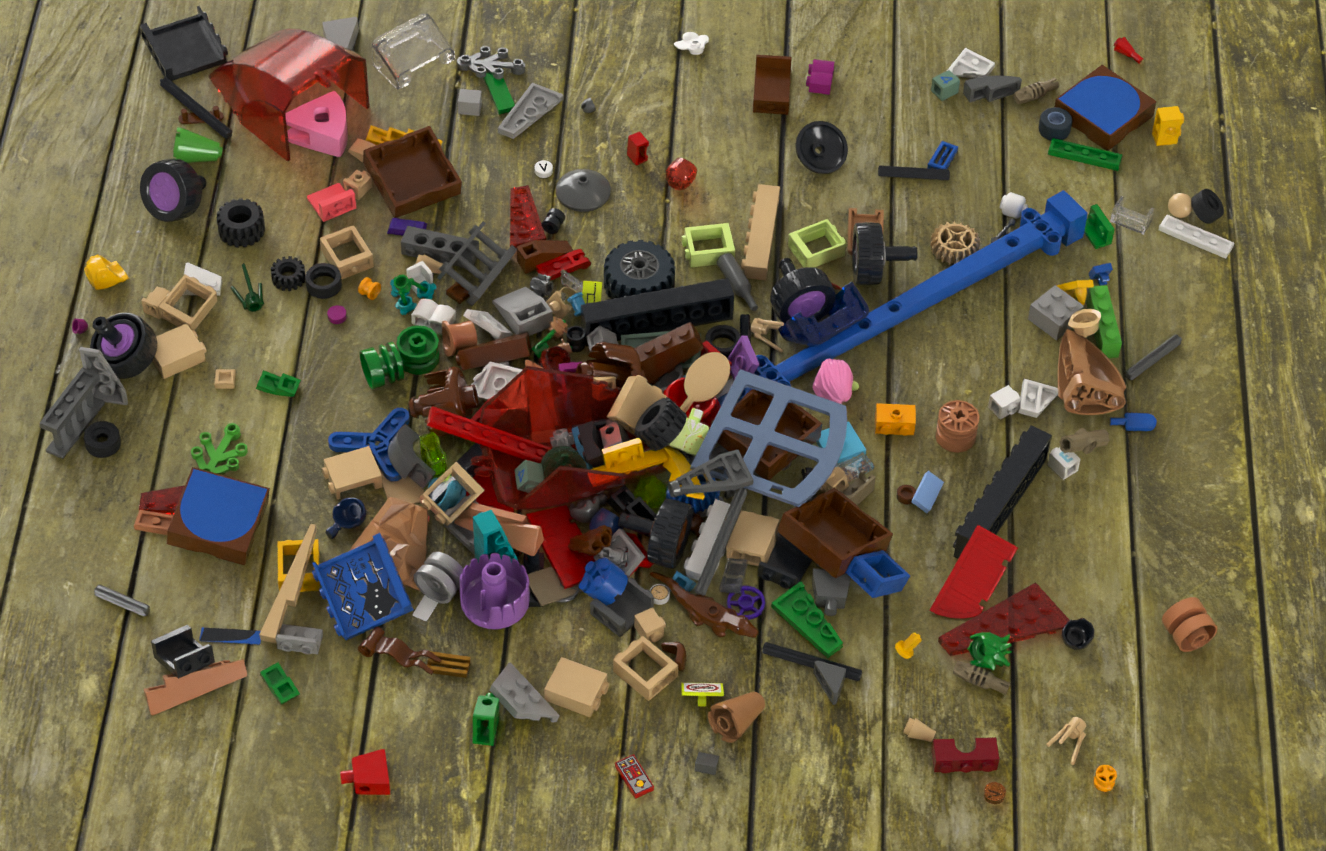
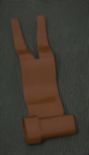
M375 627L367 639L363 640L358 646L359 652L365 657H372L375 652L388 654L403 667L418 666L431 675L434 671L423 661L409 659L425 656L438 663L442 660L428 650L416 652L398 638L385 637V632L380 627Z

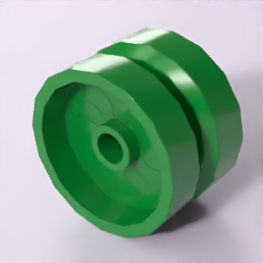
M419 325L411 326L401 331L397 337L396 345L402 358L403 370L416 375L426 374L434 370L439 364L440 359L437 334L431 328Z

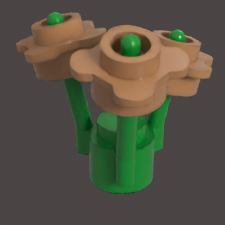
M554 316L553 322L550 321V326L546 329L548 335L531 349L539 360L544 358L547 361L559 354L562 359L568 357L571 360L569 354H572V346L569 343L565 344L563 340L564 332L568 333V324L561 317L557 319ZM551 338L554 340L560 338L562 343L557 345L558 350L549 354L551 348L547 342Z

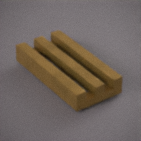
M432 652L442 659L441 662L438 663L428 658L427 666L434 671V674L467 678L471 657Z

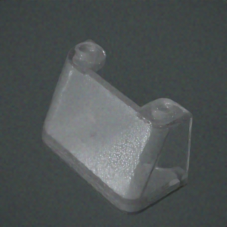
M423 13L378 36L372 43L373 66L397 90L410 83L412 71L437 58L442 64L455 60L453 48L433 18L427 13Z

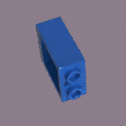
M883 550L855 556L845 572L872 598L902 591L910 578V575ZM873 568H875L883 577H881Z

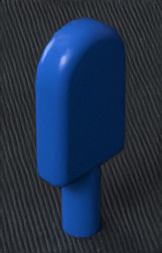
M1125 413L1124 418H1110V425L1125 426L1126 431H1151L1157 424L1156 418L1148 413Z

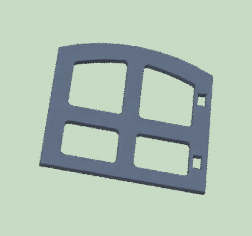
M740 369L690 469L693 470L709 461V457L723 430L732 431L752 439L743 460L753 478V485L743 488L800 507L824 485L839 461L846 438V406ZM747 387L774 397L760 425H754L731 416L743 390ZM788 403H794L830 417L829 436L825 448H820L775 432ZM768 445L818 462L810 474L793 489L753 475ZM713 470L710 472L712 477L723 481L728 479L725 470L724 474ZM775 488L781 490L782 495L772 492L771 489Z

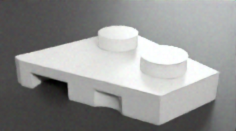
M1024 379L1018 413L1037 418L1058 395V388Z

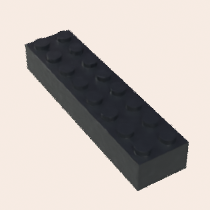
M729 278L583 304L581 305V327L585 330L586 347L589 346L586 336L598 326L615 333L617 341L621 340V335L667 332L689 322L695 327L733 320L734 292Z
M1032 425L1027 432L1023 431L1019 444H1015L1010 452V457L1004 459L1001 465L1002 469L995 472L991 485L987 484L982 498L976 500L974 510L967 513L963 526H958L955 532L957 538L953 544L955 558L958 559L977 525L997 535L1046 462L1052 439L1051 434Z

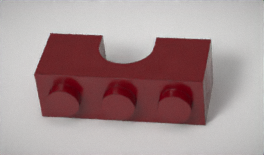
M996 737L975 738L973 751L969 753L959 751L955 746L954 739H933L931 753L934 772H991L998 769L999 752Z

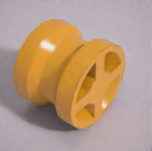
M365 277L358 287V293L367 295V298L370 300L376 299L381 291V284L372 282V279L369 277Z
M1110 765L1099 766L1095 772L1094 786L1103 792L1112 790L1117 778L1116 770Z

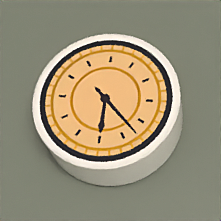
M656 584L650 588V592L654 596V604L662 605L668 602L670 591L667 586Z

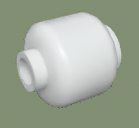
M1010 192L1003 196L999 208L1002 209L1003 215L1018 219L1022 211L1028 208V205L1025 204V197Z

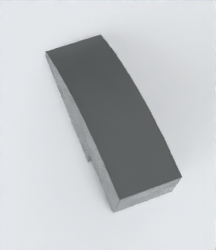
M984 76L965 80L963 94L969 102L986 98L988 102L1013 95L1016 91L1020 90L1022 79L1014 76Z

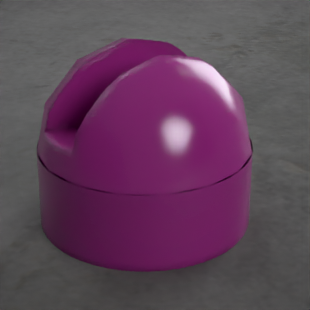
M75 318L73 320V333L82 334L88 330V324L84 319Z

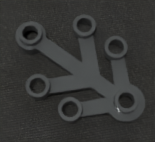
M483 46L480 48L479 53L472 56L462 55L457 59L459 69L463 71L471 70L479 78L485 77L487 70L494 78L501 79L504 77V70L502 68H510L511 72L516 75L525 73V63L521 59H515L513 62L498 61L508 57L507 48H499L497 54L490 56V47Z

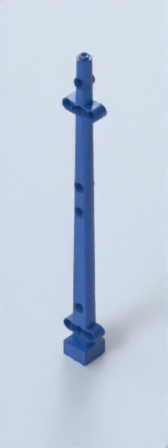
M1063 190L1047 199L1044 214L1040 215L1032 208L1024 209L1021 214L1020 227L864 316L859 317L857 320L774 366L767 357L756 355L759 366L754 374L791 387L790 381L817 368L826 359H833L1038 249H1041L1050 256L1057 255L1060 251L1061 242L1067 247L1083 238L1088 213ZM748 387L745 388L738 402L741 401L743 397L752 389ZM728 393L717 398L721 406Z

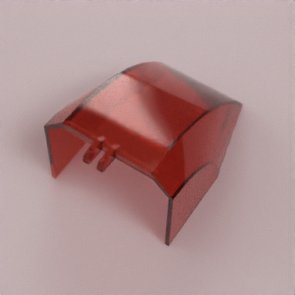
M284 29L274 32L222 64L209 75V79L218 92L222 93L225 102H228L231 106L232 112L238 116L239 122L286 161L291 159L285 112L295 96L318 82L328 89L331 87L330 81H332L366 109L370 108L366 59L335 42L301 29Z
M526 366L482 407L479 423L552 448L550 438L554 437V431L567 429L569 433L572 432V425L607 419V415L622 388H610L607 382L601 380L597 383L593 381L592 376ZM626 431L629 435L630 440L637 438L628 431ZM641 440L644 452L652 450ZM481 444L483 456H475L471 459L473 465L481 466L474 470L476 476L490 477L499 503L513 509L524 510L543 509L574 502L668 471L663 466V463L640 471H631L629 474L625 472L615 473L582 469L576 445L571 444L572 449L564 453L578 457L577 467L559 466L556 470H552L542 466L544 480L532 491L526 493L517 490L515 469L525 461L524 459Z

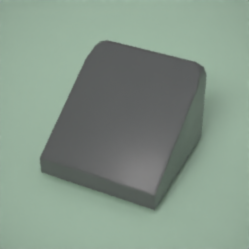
M699 752L695 762V771L716 775L720 756Z

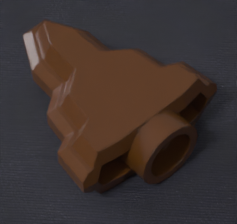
M602 525L596 529L589 530L582 535L571 538L568 547L570 550L578 553L590 554L592 556L597 555L604 547L610 546L612 529Z

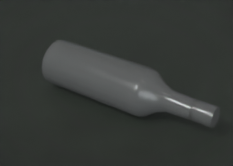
M731 253L721 255L717 260V265L724 277L729 278L735 295L744 298L751 311H756L758 306L751 296L752 286L738 262Z

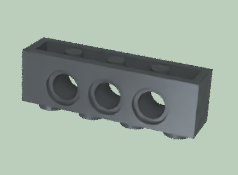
M407 226L401 240V253L417 258L419 254H425L444 264L445 261L449 263L468 239ZM472 240L471 244L479 249V241ZM465 249L461 256L475 266L477 257ZM455 261L454 264H453L454 266H459V267H461V268H464V267H463L461 264H459L457 261Z

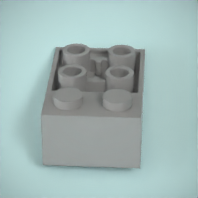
M527 287L492 300L515 335L528 332L529 336L547 329L550 326L549 322H553V311L542 297Z

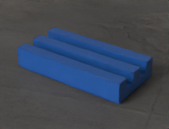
M941 141L927 168L947 169L958 152V146ZM944 146L947 147L944 153L942 154L940 160L936 164L935 161L937 160ZM952 149L951 153L949 154L948 158L946 159L945 163H944L943 166H942V163L944 162V160H945V158L947 157L948 153H949L950 150Z

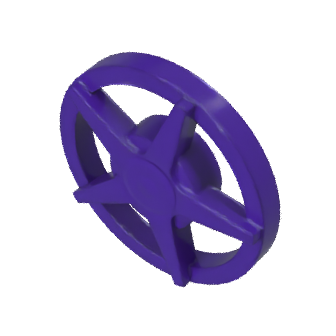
M742 586L741 596L737 601H730L736 593L730 592L728 595L727 608L732 609L731 605L741 609L737 616L743 615L745 611H752L754 614L743 615L748 620L760 616L764 611V595L755 587ZM744 591H752L758 596L752 597L745 594ZM761 599L762 606L758 610L754 607V603Z

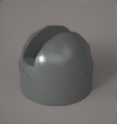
M591 98L582 102L581 108L585 113L596 111Z

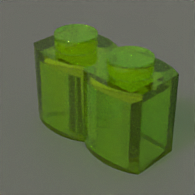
M434 432L421 435L419 438L421 458L425 464L436 472L433 478H439L447 471L446 453L440 447V439Z

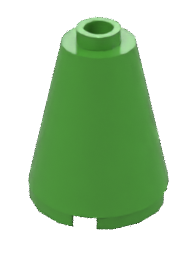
M177 127V132L180 133H176L173 157L176 158L174 159H181L187 163L217 161L218 157H222L223 147H219V142Z

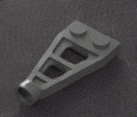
M739 450L720 454L676 478V480L668 482V490L672 498L690 493L736 490L753 485V478ZM718 467H723L728 479L714 481L710 472ZM701 474L704 475L707 484H693L692 478Z

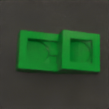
M263 370L256 389L279 396L294 397L301 380L284 373L280 377Z
M279 662L260 672L263 681L281 705L300 695L290 677H287Z

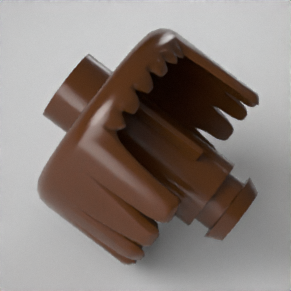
M598 342L591 348L594 352H590L588 355L595 359L578 364L576 380L583 384V386L591 388L584 389V396L589 397L585 398L589 406L611 409L627 378L637 375L645 378L643 369H641L638 352L633 347ZM593 377H616L615 399L609 397L599 400L593 397L591 379Z
M449 367L445 370L425 374L424 377L428 378V385L434 386H431L426 394L419 395V398L414 396L409 399L410 413L412 417L417 419L421 415L423 418L428 417L432 406L471 419L473 417L472 409L479 407L478 393L475 385H467L463 372L457 367ZM432 427L428 428L430 432H433L431 435L435 437L451 435Z

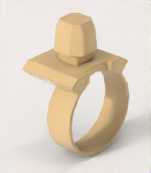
M563 287L546 301L557 319L563 318L568 313L575 312L573 307L565 304L561 299L562 292L570 297L577 292L572 288Z

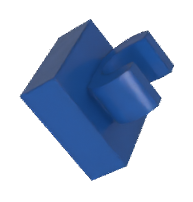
M1111 263L1093 266L1088 274L1091 280L1097 279L1099 286L1107 285V281H1110L1109 274L1113 268Z

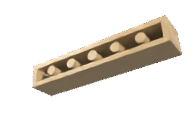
M758 184L757 191L753 192L752 202H755V205H751L750 215L753 218H749L748 229H751V231H747L746 243L748 245L744 246L743 256H746V259H742L741 269L744 270V274L748 279L766 281L779 204V186Z

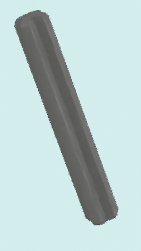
M1178 334L1170 337L1126 370V378L1129 380L1135 379L1180 345L1182 338Z

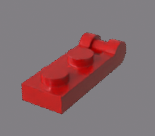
M577 249L536 265V271L538 274L550 276L551 281L581 268L587 269L590 267L591 262L585 257L582 249Z

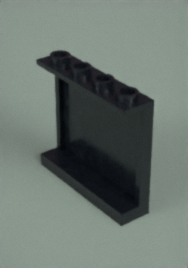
M197 6L198 15L151 30L147 23L140 25L142 39L163 76L171 81L227 63V48L221 44L219 34H215L213 24L208 22V16L206 12L201 10L200 6Z

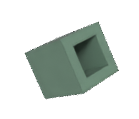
M948 70L932 78L931 91L943 101L959 92L960 80Z
M525 460L515 469L517 490L535 494L545 485L542 464Z

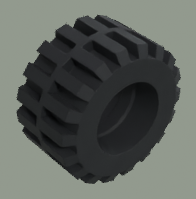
M239 198V200L233 199L231 202L224 203V206H221L219 211H217L216 218L219 236L229 246L235 245L236 248H239V246H243V248L247 247V245L252 246L254 242H259L260 237L264 236L263 211L255 201L251 202L250 199L243 200V198Z
M668 397L662 398L653 403L639 418L634 430L635 435L654 451L660 450L669 445L679 435L686 423L687 415Z

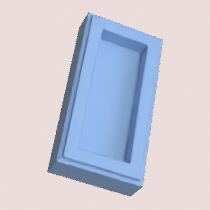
M927 471L911 503L925 513H928L944 482L930 471Z

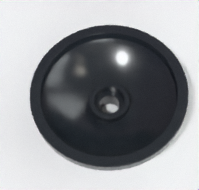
M814 121L804 126L797 135L795 143L797 156L800 162L810 171L818 174H829L835 172L844 164L848 154V145L844 134L835 125L825 121Z

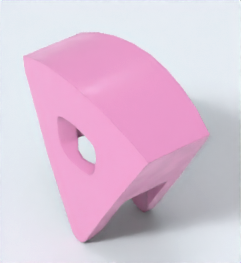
M335 91L281 115V122L292 127L283 134L284 141L336 157H341L344 153L348 141L346 110L341 97Z

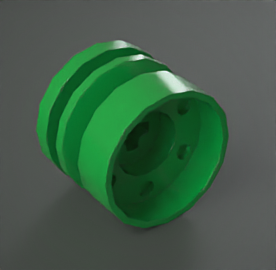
M392 341L387 342L386 347L380 344L379 354H377L373 347L359 352L365 379L372 390L385 385V376L391 384L395 382V378L397 381L404 380L402 358Z

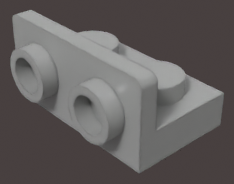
M282 624L280 634L276 636L277 649L287 652L296 651L304 654H318L323 637V629Z

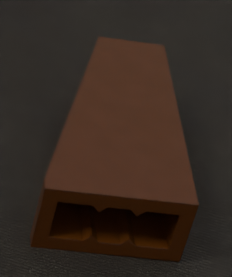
M525 332L461 348L456 355L457 365L461 366L462 370L486 366L489 362L500 363L528 357L532 352L529 333Z

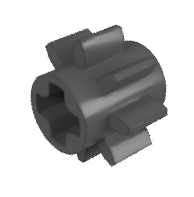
M540 273L538 277H533L530 282V288L534 290L533 292L544 298L552 292L554 285L550 281V276Z

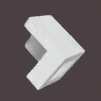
M423 261L406 269L408 279L413 278L419 284L423 281H427L429 284L433 283L432 271ZM412 285V290L417 294V287Z

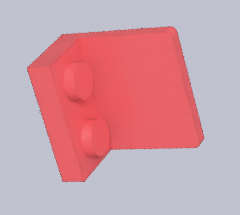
M340 183L307 196V200L323 222L356 209L354 191L352 189L345 191Z

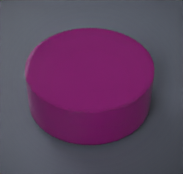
M335 305L327 311L328 320L333 324H341L347 318L346 309L342 306Z

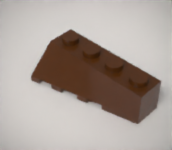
M689 322L634 349L640 357L641 369L644 371L647 383L654 385L659 381V377L666 372L669 374L675 370L674 367L677 364L686 362L704 349L700 334L692 323Z

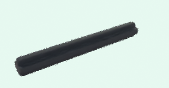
M765 642L762 649L763 654L814 668V662L816 661L846 668L845 678L860 681L862 676L861 669L773 643Z

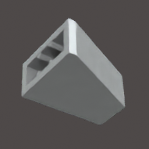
M357 17L322 22L323 35L331 64L349 61L359 32Z

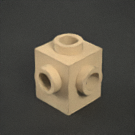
M839 466L835 467L820 490L825 493L836 488L843 492L849 487L847 475Z

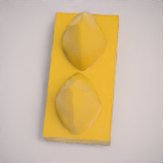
M1076 280L1056 285L1068 295L1077 299L1082 305L1085 304L1087 298V289L1094 287L1093 280Z

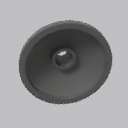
M590 169L570 171L564 174L556 185V196L560 203L568 209L579 212L593 211L602 207L608 201L611 194L610 183L606 177Z

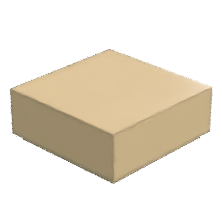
M216 369L215 389H234L236 370Z

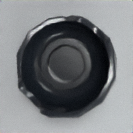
M1085 618L1070 620L1062 628L1061 638L1067 647L1073 650H1081L1092 642L1095 630L1092 623Z

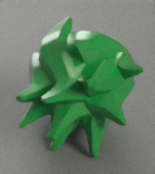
M989 632L971 635L970 639H973L967 649L974 660L970 661V664L981 668H990L991 670H995L996 665L1009 667L1010 663L1005 658V655L1012 652L1007 650L1011 646V643H1007L1010 634L1005 637H999Z

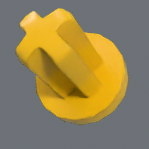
M914 632L905 641H898L895 644L898 654L905 659H910L914 655L913 649L922 641L921 636Z

